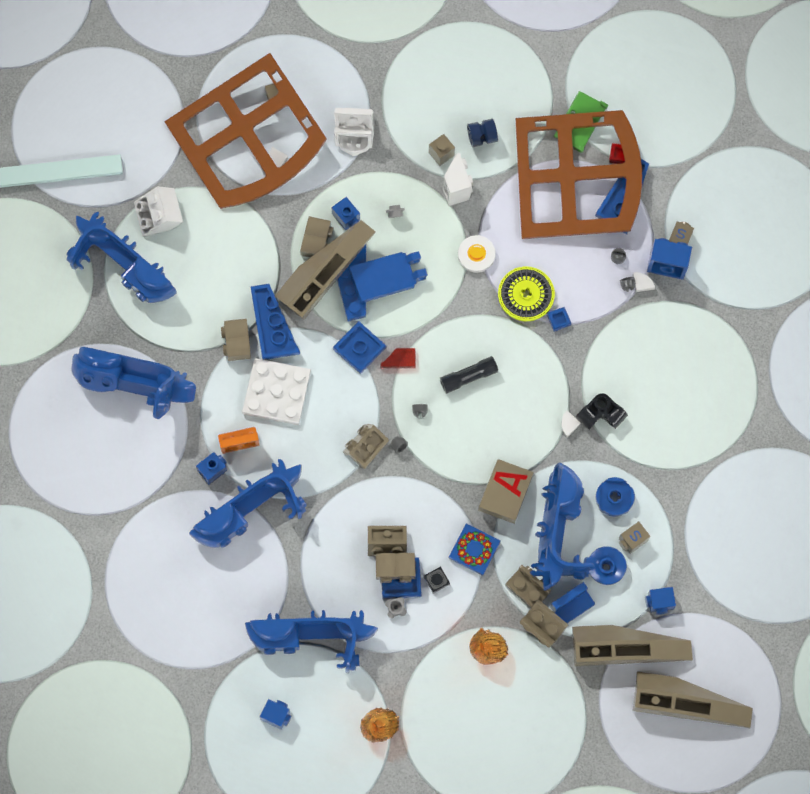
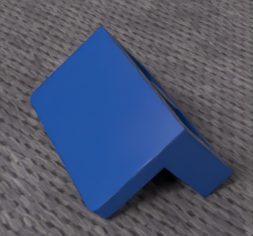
M582 582L552 602L550 608L568 624L593 607L595 602L587 592L588 587Z

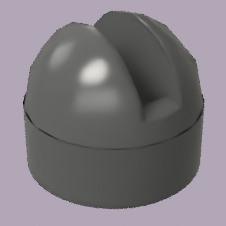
M616 248L612 251V262L621 264L625 261L626 252L624 249Z
M634 277L620 279V285L624 291L634 290L636 284Z
M412 405L414 416L418 418V413H422V418L425 417L428 405Z
M397 436L393 438L391 445L396 453H400L408 446V442L403 437Z

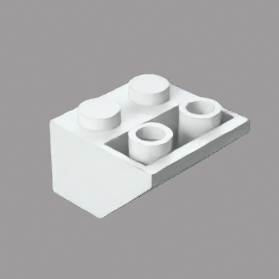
M460 153L455 155L444 175L443 191L449 206L470 200L471 193L473 192V180L471 175H467V163L465 158H461Z
M157 186L134 202L142 236L169 231L183 223L174 188Z

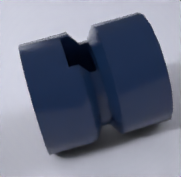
M493 118L483 120L481 124L478 122L467 124L468 137L472 147L481 146L484 142L487 144L498 142L497 129Z

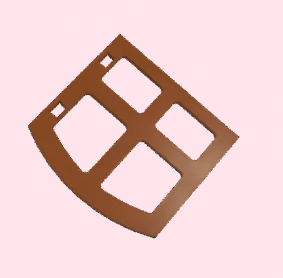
M268 53L164 121L220 209L251 202L283 186L310 163L327 140L271 53ZM266 72L278 89V94L250 113L242 114L232 99L231 92L260 73ZM276 72H278V74L282 78V80H280L277 83L272 76ZM219 102L231 119V125L201 145H196L185 129L184 123L214 103ZM284 107H289L307 133L308 138L284 165L277 167L253 129ZM307 117L313 126L306 128L302 121ZM242 137L266 173V176L251 184L225 190L207 163V158L235 139Z
M623 110L515 118L522 239L631 232L641 199L642 165L634 131ZM604 117V122L593 123V118ZM546 121V126L536 127L535 122ZM613 126L619 138L625 162L623 164L575 167L573 163L572 130L574 128ZM556 130L558 132L559 167L556 169L530 170L528 133ZM612 178L626 179L624 200L618 217L589 220L577 219L576 181ZM560 183L562 220L560 222L533 223L531 185Z

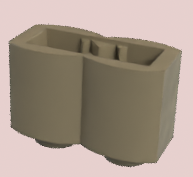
M308 217L300 250L302 256L312 257L328 245V237L332 238L334 227H331V221Z
M247 319L224 321V327H221L222 338H226V345H223L224 356H228V361L251 359Z
M415 553L376 554V580H380V583H391L394 579L400 580L401 583L412 582L411 579H415Z

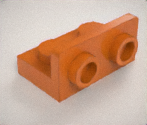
M255 427L218 435L222 454L260 446Z

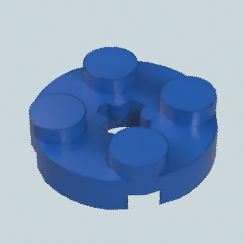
M612 477L601 483L596 491L595 499L602 513L618 517L628 513L633 506L635 494L627 481L622 478ZM613 492H616L617 496H620V499H617V502H614L613 499H610V496L613 495Z

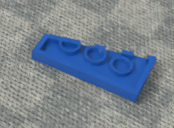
M641 159L643 186L649 163ZM625 178L617 179L597 210L595 217L603 219L619 216L626 189Z
M366 245L337 279L347 321L366 317V302L360 303L348 270L350 266L366 262Z
M270 284L250 286L262 360L299 355L298 346L289 330Z

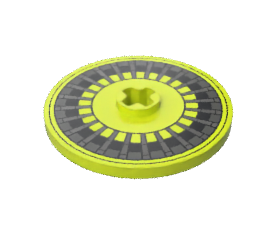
M524 266L509 271L501 280L498 288V299L502 309L510 317L519 321L540 319L549 312L555 298V290L550 278L544 272L534 267ZM528 290L529 295L526 298L523 297L522 292Z

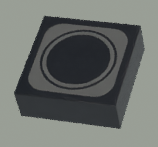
M441 566L424 575V579L433 594L450 585Z

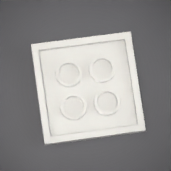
M254 358L242 414L299 425L311 369Z

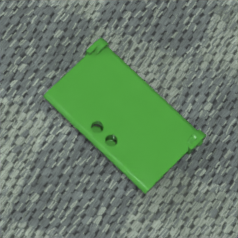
M578 91L566 114L603 112L608 108V104ZM594 117L593 123L599 122L601 117ZM595 127L574 128L572 130V146L576 151L583 153L584 147ZM556 131L554 137L558 139V132Z

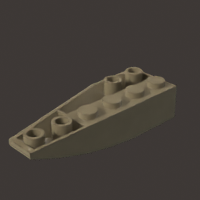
M360 220L301 264L277 292L275 297L305 320L376 231Z
M615 625L572 627L575 666L693 660L691 640Z
M637 671L632 711L751 728L753 708L677 677Z

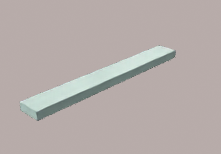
M121 154L0 168V188L123 174Z

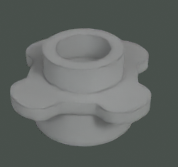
M400 205L389 206V210H386V213H388V218L401 217L405 209L400 208Z
M402 597L386 601L385 605L388 607L389 612L387 615L389 618L406 615L407 611L404 608V599Z

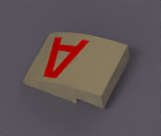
M498 459L478 511L515 524L534 472Z

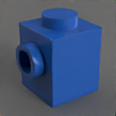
M347 197L331 207L332 215L345 230L349 227L351 228L360 220V212Z
M213 452L197 464L196 469L207 484L210 485L227 471V462L222 455L217 456Z
M673 587L649 590L648 596H645L646 607H650L651 613L656 612V615L668 613V610H674L676 603Z
M268 699L260 715V720L282 730L284 725L288 726L292 715H289L290 709L287 708L288 704L280 700L274 702Z

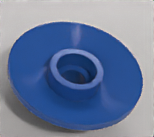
M609 546L600 547L589 557V563L595 564V568L589 574L596 582L603 585H612L619 582L625 575L627 568L626 559L616 548ZM608 564L610 569L604 570L603 565Z

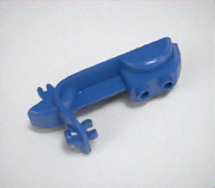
M95 212L90 221L76 216V225L81 236L75 247H71L66 254V260L70 263L72 269L76 270L79 268L83 270L84 267L80 264L81 261L91 262L86 253L92 245H96L126 270L121 275L123 280L121 283L128 290L133 289L136 292L137 298L142 302H161L177 294L172 283L165 277L163 266L156 269L159 263L151 265L133 249L136 247L135 241L131 245H127L128 235L120 239L116 234L107 229L106 223H103L104 216L96 219L99 216V212Z
M80 347L79 354L73 355L71 371L79 385L96 392L121 390L147 396L146 404L154 406L153 417L155 419H160L169 411L171 402L189 403L195 399L196 385L186 380L187 373L184 372L180 375L179 371L175 372L169 366L89 347Z
M278 459V467L275 463H272V473L253 484L246 480L248 488L243 490L240 486H237L239 491L237 496L217 510L214 507H210L211 514L205 510V518L193 527L189 535L202 545L214 548L221 546L224 548L231 543L230 539L236 535L239 537L247 531L248 522L244 517L280 492L285 495L288 503L282 507V511L292 510L288 519H293L295 515H297L298 519H301L302 514L306 512L305 507L307 504L301 496L299 498L296 497L292 487L299 481L302 465L286 469L283 460Z
M560 462L555 465L553 472L550 474L548 486L542 488L547 493L541 494L546 498L543 521L537 523V526L541 527V532L535 533V536L540 538L538 563L531 565L537 571H530L532 576H542L544 591L556 585L561 576H573L574 579L584 580L586 577H589V572L595 568L594 563H589V557L584 558V563L579 561L580 555L578 554L573 558V562H566L561 558L566 519L573 521L579 517L581 513L580 499L583 497L584 488L577 474Z
M314 610L311 611V618L280 619L279 614L276 613L275 619H272V615L269 613L267 620H251L245 623L250 641L257 649L263 651L265 655L276 654V651H284V654H294L296 650H300L299 640L345 639L347 641L345 654H336V658L344 659V663L337 664V668H345V673H350V671L356 670V666H360L359 654H355L356 642L368 640L378 631V628L375 626L363 624L364 612L362 610L359 612V617H356V611H353L350 618L326 617L325 610H322L320 618L314 616Z

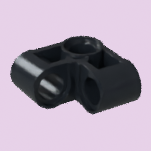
M600 393L588 405L582 408L576 415V418L589 430L600 418L616 429L626 419L628 414L607 394ZM602 400L606 406L603 408L599 407L596 401Z

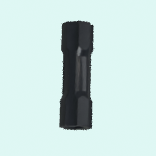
M490 356L465 369L440 377V383L447 394L477 379L497 373L498 366L493 356Z

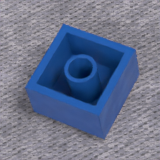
M665 238L655 239L650 252L647 272L684 280L689 266L692 246H688L684 242L673 243Z

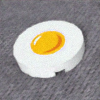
M480 235L470 236L460 244L458 260L467 271L480 273L493 265L495 248L486 237Z

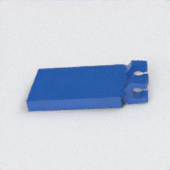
M419 251L408 255L399 252L350 266L348 270L360 303L413 289L417 282L426 280L428 274L425 268L412 272L410 266L420 262L421 255Z

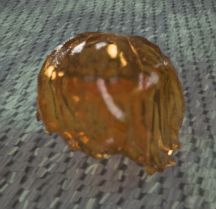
M480 628L473 635L469 644L473 659L483 665L502 662L508 656L507 651L509 649L502 635L490 632V629L484 631L483 628Z
M381 707L371 710L361 719L360 729L363 737L372 743L383 742L393 738L400 727L399 716H396V713L388 708L382 709Z

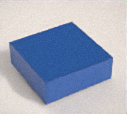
M565 307L547 313L553 332L572 324Z

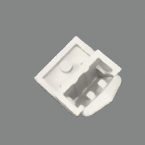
M335 108V146H339L341 150L352 156L359 155L372 148L374 136L373 110Z

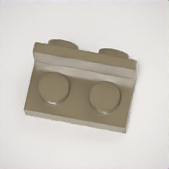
M373 424L360 427L357 432L358 435L347 442L345 445L346 449L343 451L345 455H349L363 469L369 465L389 441Z
M368 526V556L376 557V554L407 553V526Z
M521 565L518 571L506 582L505 586L532 608L538 600L543 602L551 590L544 591L543 580L530 574L532 569L529 566L524 567Z
M540 600L520 620V624L523 625L524 629L531 632L538 638L541 644L547 647H551L569 626Z

